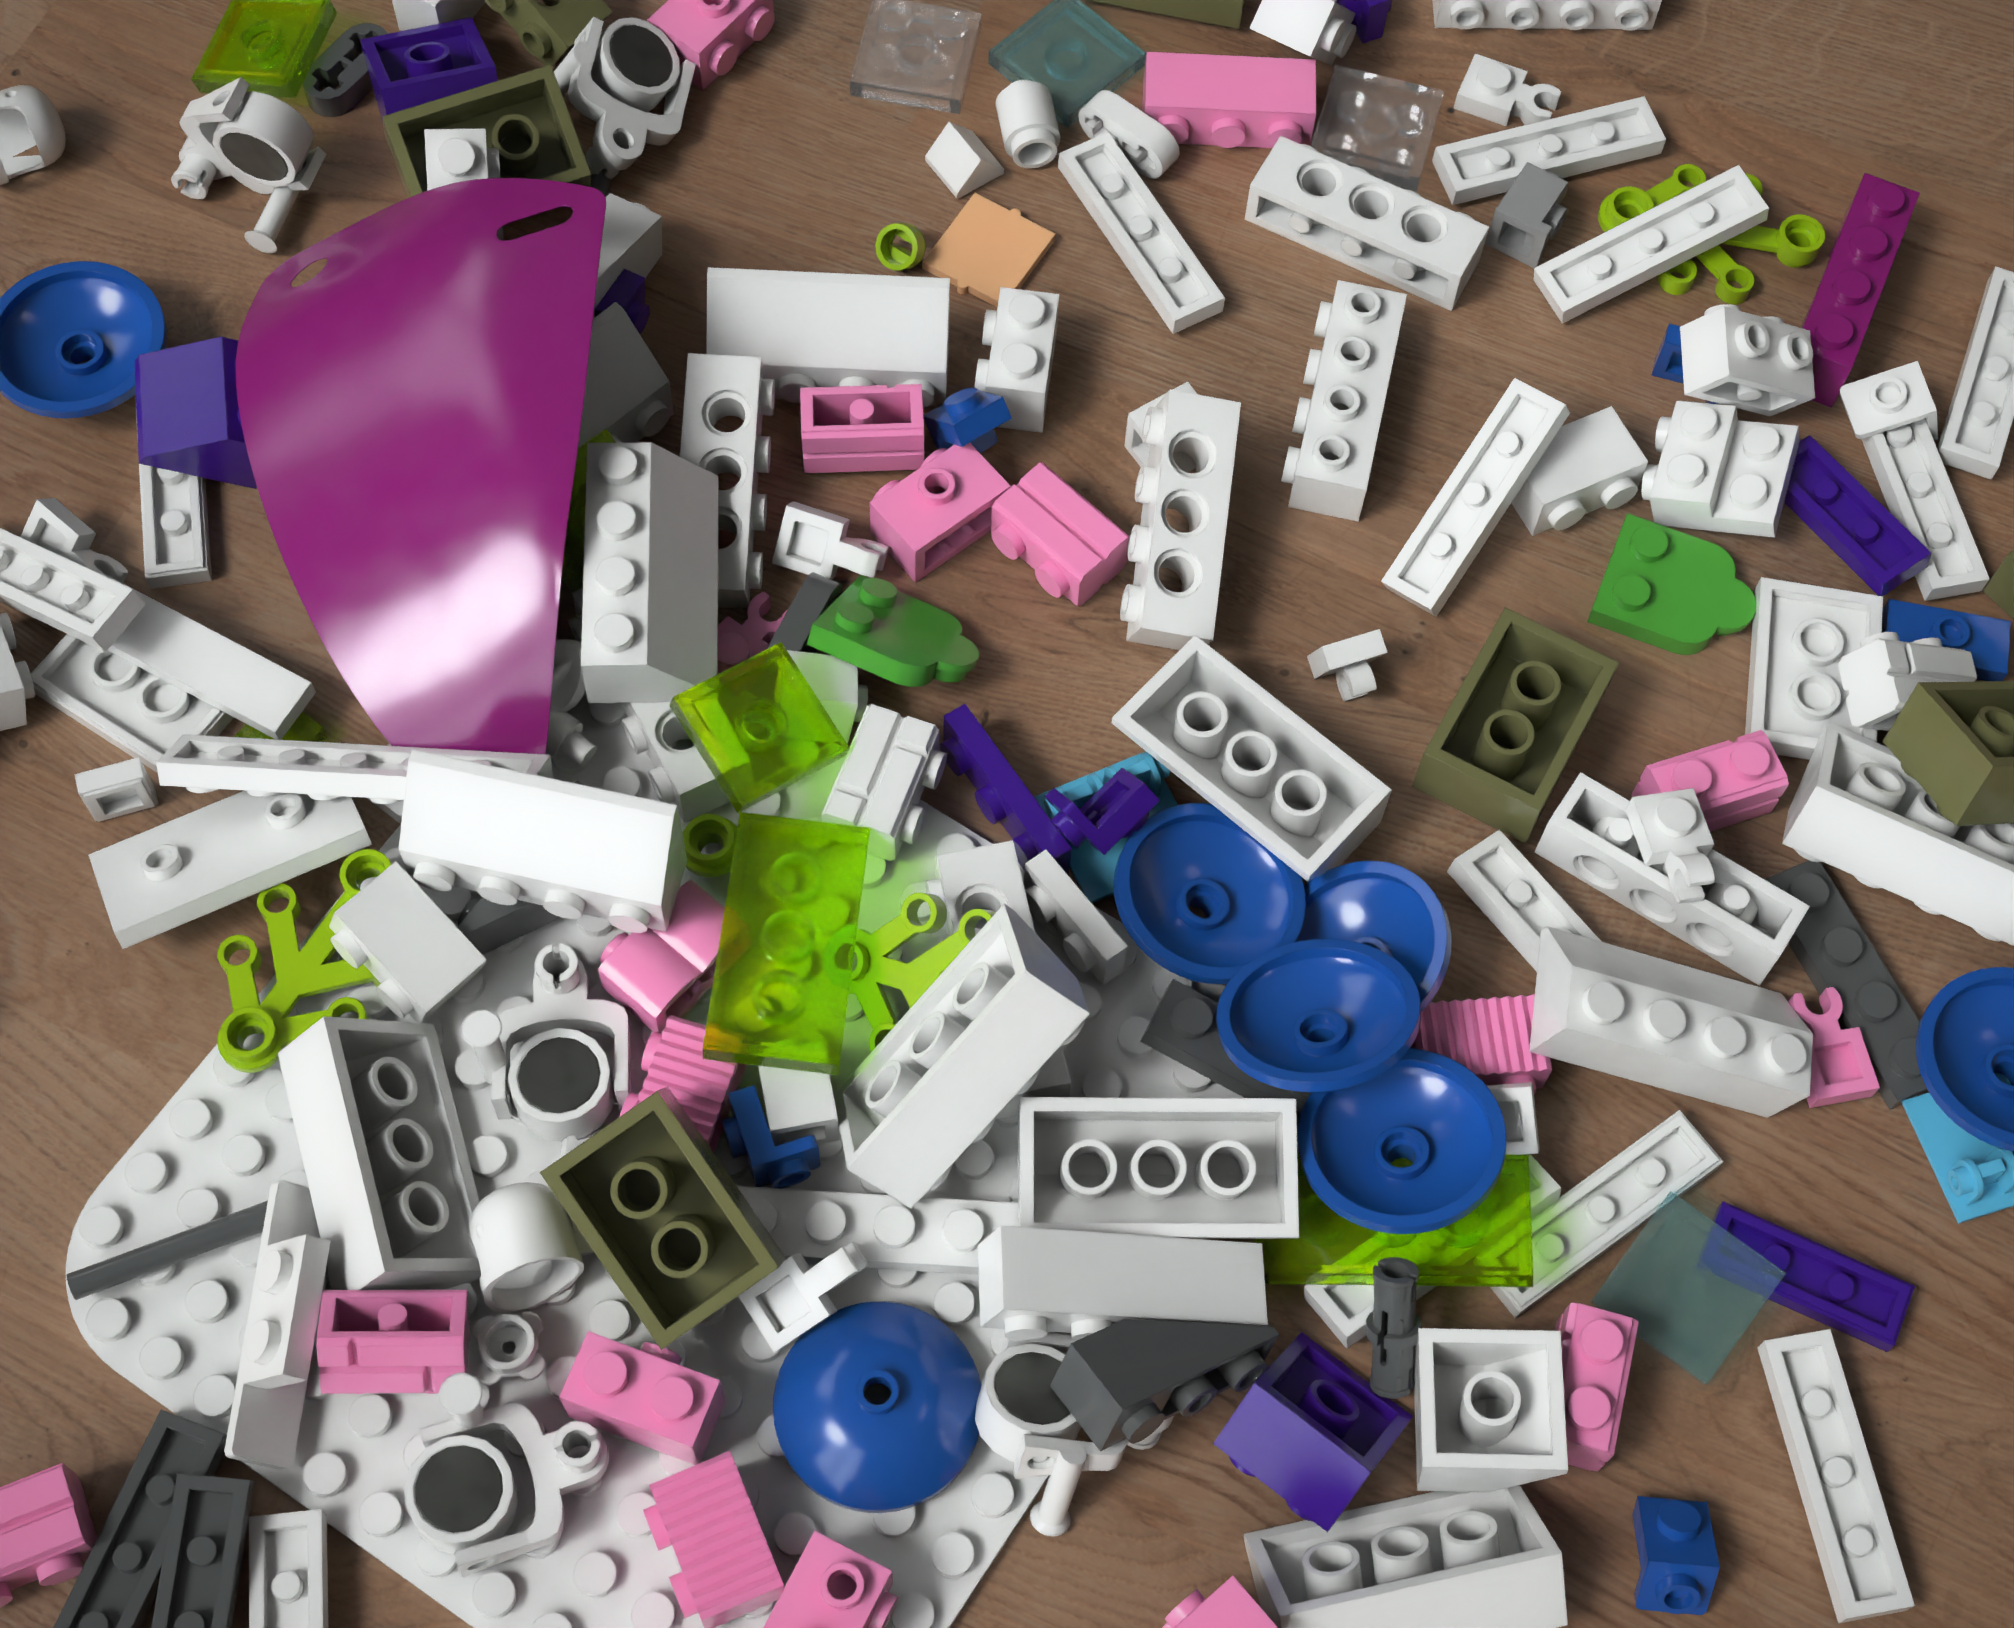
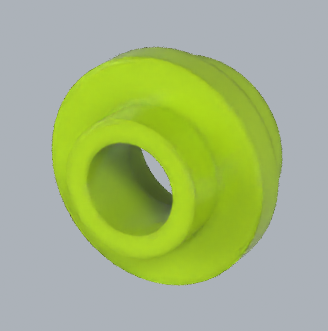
M716 814L700 815L690 821L682 832L687 857L686 868L698 876L708 878L722 876L734 869L742 858L744 842L741 832L727 818ZM709 843H719L723 846L720 851L713 854L701 853L705 845Z

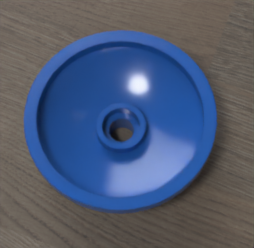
M76 261L61 263L26 276L0 297L1 394L10 402L28 412L45 417L64 419L95 415L124 403L136 394L134 362L140 354L166 349L167 325L156 296L137 276L117 266L100 262ZM85 360H90V361H88V362H86V363L80 364L81 362H83V361H85Z
M1190 803L1177 805L1152 815L1139 831H1134L1130 835L1118 857L1115 867V903L1119 916L1130 937L1157 964L1180 977L1192 981L1216 985L1227 984L1237 971L1254 958L1274 948L1294 943L1303 925L1306 902L1301 876L1212 804ZM1189 907L1200 908L1205 913L1206 918L1194 915L1189 910Z
M1358 861L1344 864L1326 871L1305 884V917L1295 942L1311 939H1341L1366 944L1387 953L1402 964L1415 981L1419 991L1422 1013L1432 1001L1444 980L1452 946L1451 928L1446 910L1430 886L1412 871L1402 866L1382 861Z
M1311 939L1274 948L1244 965L1235 973L1223 989L1217 1006L1216 1019L1219 1038L1225 1053L1244 1073L1273 1087L1296 1092L1320 1093L1359 1085L1375 1078L1396 1064L1406 1054L1416 1039L1421 1023V1003L1418 988L1410 973L1402 964L1387 953L1369 945L1349 940Z
M1992 967L1979 969L1952 980L1931 1000L1918 1026L1916 1057L1923 1082L1930 1095L1955 1124L1979 1140L2005 1150L2014 1151V968ZM1994 1073L2006 1076L2010 1080L2011 1085L2000 1081Z
M1410 1048L1396 1064L1375 1078L1342 1090L1311 1093L1305 1102L1299 1120L1298 1149L1301 1166L1311 1188L1338 1215L1361 1227L1378 1232L1417 1234L1440 1229L1457 1222L1475 1210L1488 1197L1495 1187L1504 1166L1506 1128L1497 1100L1484 1082L1472 1071L1443 1055ZM1404 1158L1410 1160L1413 1164L1409 1167L1400 1168L1393 1166L1391 1163L1396 1159Z
M865 1302L847 1306L837 1310L833 1315L801 1335L785 1357L779 1370L773 1395V1418L777 1439L784 1457L797 1477L808 1488L825 1500L858 1512L888 1513L901 1511L924 1503L939 1494L957 1478L968 1463L980 1435L975 1422V1413L982 1384L974 1360L966 1346L948 1326L934 1316L915 1307L893 1302ZM873 1384H883L890 1389L891 1396L885 1403L874 1405L865 1399L864 1393Z

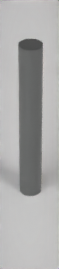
M268 1200L68 1273L66 1275L72 1296L75 1300L84 1298L263 1232Z

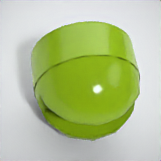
M893 223L885 226L879 232L875 244L876 254L880 262L885 267L897 271L915 267L924 257L927 247L924 234L916 226L909 223ZM897 235L912 244V251L893 243L895 236Z

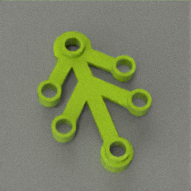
M1683 164L1675 168L1671 177L1647 191L1632 186L1618 188L1602 201L1598 211L1599 225L1604 232H1607L1704 183L1706 175L1698 166ZM1745 173L1761 195L1763 187L1760 180L1751 174ZM1680 181H1688L1694 186H1685ZM1797 214L1787 217L1781 223L1779 229L1754 226L1721 244L1776 253L1777 258L1782 264L1792 268H1799L1810 264L1817 258L1825 241V230L1813 217ZM1719 245L1696 256L1718 279L1715 292L1720 300L1732 305H1738L1747 300L1755 282L1754 276L1748 268L1737 265ZM1689 259L1658 276L1660 287L1672 295L1687 293L1691 289L1697 275V267ZM1670 272H1679L1685 278H1676ZM1727 281L1737 282L1742 288L1732 287Z
M363 849L352 853L345 859L339 873L345 892L301 951L295 921L301 912V904L294 890L289 885L280 883L259 893L257 908L267 923L277 983L261 1004L254 975L261 967L262 956L255 942L245 935H233L226 938L220 944L217 950V959L227 974L233 1012L220 1027L217 1045L221 1056L230 1067L245 1073L259 1072L271 1067L279 1060L278 1053L323 1016L340 1017L346 1012H355L359 1014L358 1019H369L363 1004L352 997H343L335 1000L327 1010L287 1016L301 998L372 982L376 987L381 984L363 964L356 969L345 960L327 962L336 951L330 940L335 933L329 928L334 912L361 891L360 886L364 880L379 876L391 865L389 859L383 853L373 849ZM278 898L289 899V904L283 911L277 913L268 911L269 905ZM238 950L250 951V956L244 963L240 965L229 964V959L234 952ZM262 1034L265 1036L264 1042L259 1047L253 1050L243 1049V1043L250 1035Z
M928 893L911 894L903 902L901 914L875 932L870 933L864 929L850 928L837 933L829 941L823 958L825 975L836 990L845 994L856 995L873 1029L869 1037L871 1052L898 1023L882 984L900 989L911 1008L976 936L975 927L977 922L981 918H985L988 922L996 913L995 911L985 909H972L961 918L957 932L909 963L889 958L888 956L919 933L932 934L944 926L947 919V908L944 901L937 895ZM923 902H927L931 914L929 920L922 925L918 919V909ZM851 950H853L857 955L858 961L855 970L850 973L847 962Z

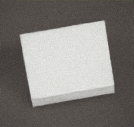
M950 121L925 155L927 164L956 199L1004 174V168L972 130Z

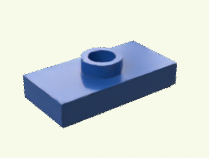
M1888 599L1883 607L1882 632H1896L1899 640L1903 642H1913L1924 638H1939L1943 647L1963 649L1971 652L1977 680L2003 681L2007 676L2011 621Z

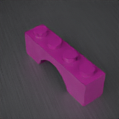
M1864 173L1843 218L1828 256L1830 257L1801 325V328L1810 330L1813 350L1812 363L1815 398L1812 401L1832 408L1839 395L1840 387L1844 385L1854 365L1916 205L1919 192Z

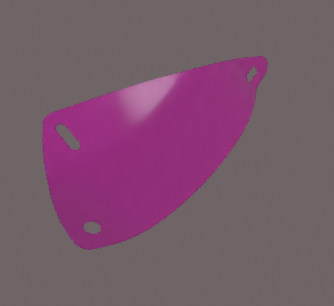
M487 178L456 182L417 194L354 223L286 260L264 280L242 325L236 354L237 400L247 453L266 516L291 579L323 644L349 688L391 746L546 755L564 548L579 444L599 259L606 212V198L598 189L552 180ZM565 206L573 210L571 218L560 225L513 240L503 241L497 238L498 230L508 223ZM320 259H327L326 265L315 277L300 286H291L295 277L302 270Z

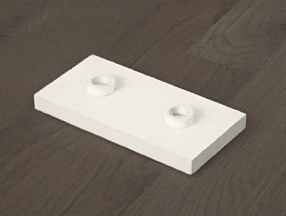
M244 790L98 850L88 856L114 934L122 949L364 849L372 845L352 797L340 796L331 800H315L310 798L308 794L278 793L272 796L257 797L248 794Z

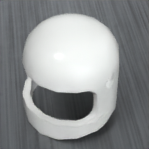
M18 85L0 91V185L8 183L9 179L54 163L65 149L66 137L64 126L55 105L44 92L30 85ZM37 145L40 155L13 157Z
M531 1182L514 1183L501 1187L483 1198L471 1214L469 1231L471 1245L475 1247L480 1265V1289L484 1303L493 1312L517 1314L530 1311L565 1291L583 1273L584 1263L570 1216L549 1187ZM552 1260L553 1268L551 1275L541 1283L515 1289L494 1288L496 1282L510 1272L530 1264Z

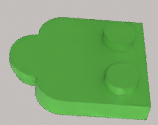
M1627 513L1587 622L1675 654L1692 655L1704 650L1711 642L1714 634L1724 636L1745 629L1756 613V599L1751 589L1745 583L1735 578L1736 568L1734 561L1725 549L1714 543Z
M860 575L814 621L807 645L893 683L909 687L924 686L933 679L943 682L962 681L966 678L967 673L976 667L979 659L978 648L973 642L961 635L962 626L953 615L898 591L892 583L886 580L868 578Z

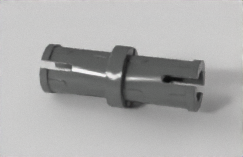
M1389 1257L1378 1261V1266L1374 1265L1373 1267L1374 1305L1373 1311L1369 1313L1366 1319V1336L1372 1343V1367L1369 1383L1370 1388L1375 1394L1389 1399H1399L1408 1396L1410 1390H1413L1415 1385L1413 1376L1414 1346L1418 1341V1328H1422L1421 1319L1416 1314V1289L1419 1271L1418 1267L1407 1259Z

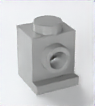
M1527 162L1495 209L1486 245L1532 268L1537 267L1542 260L1548 239L1553 240L1568 213V208L1561 206L1562 200L1568 192V182L1553 172L1545 171Z

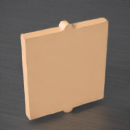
M974 193L923 260L922 269L939 278H950V283L957 287L959 294L970 293L998 307L1000 287L1020 289L1054 243L1056 233L1022 217L1021 211L1017 208L1008 210Z

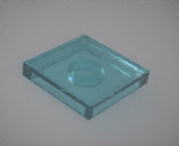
M1053 0L990 49L988 64L1012 83L1018 80H1031L1047 86L1051 93L1056 119L1068 128L1079 119L1080 109L1098 92L1102 90L1113 92L1145 66L1146 52L1080 0Z
M1670 1191L1593 1297L1591 1303L1599 1309L1632 1317L1639 1321L1637 1337L1700 1383L1707 1385L1786 1273Z

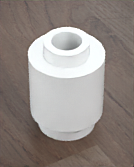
M1018 80L1011 83L1000 92L995 102L1005 151L1020 167L1038 168L1044 166L1056 157L1057 147L1061 138L1050 90L1044 84L1031 80Z

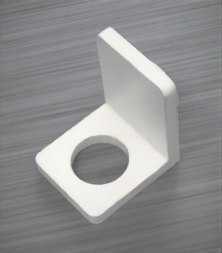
M1918 361L1840 387V397L1856 438L1864 439L1925 419L1934 441L1938 440L1937 409Z

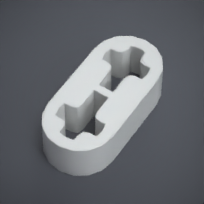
M1102 90L1098 92L1079 111V123L1090 139L1109 132L1133 168L1147 178L1156 179L1160 177L1180 155L1177 141L1168 129L1111 91Z

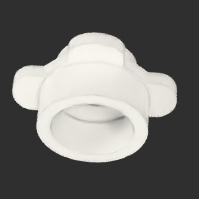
M524 1311L519 1316L513 1314H503L496 1317L488 1315L482 1317L475 1324L473 1335L478 1341V1350L481 1358L475 1365V1373L480 1381L487 1385H494L504 1377L521 1376L523 1379L531 1381L543 1373L545 1360L539 1354L538 1336L543 1331V1323L537 1314ZM507 1342H513L516 1345L515 1351L511 1354L503 1352V1346Z

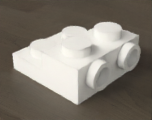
M1676 401L1672 417L1661 416L1658 421L1655 448L1657 452H1662L1659 464H1647L1642 479V499L1650 501L1654 523L1668 527L1775 538L1800 442L1799 426L1739 421L1737 408L1733 405Z

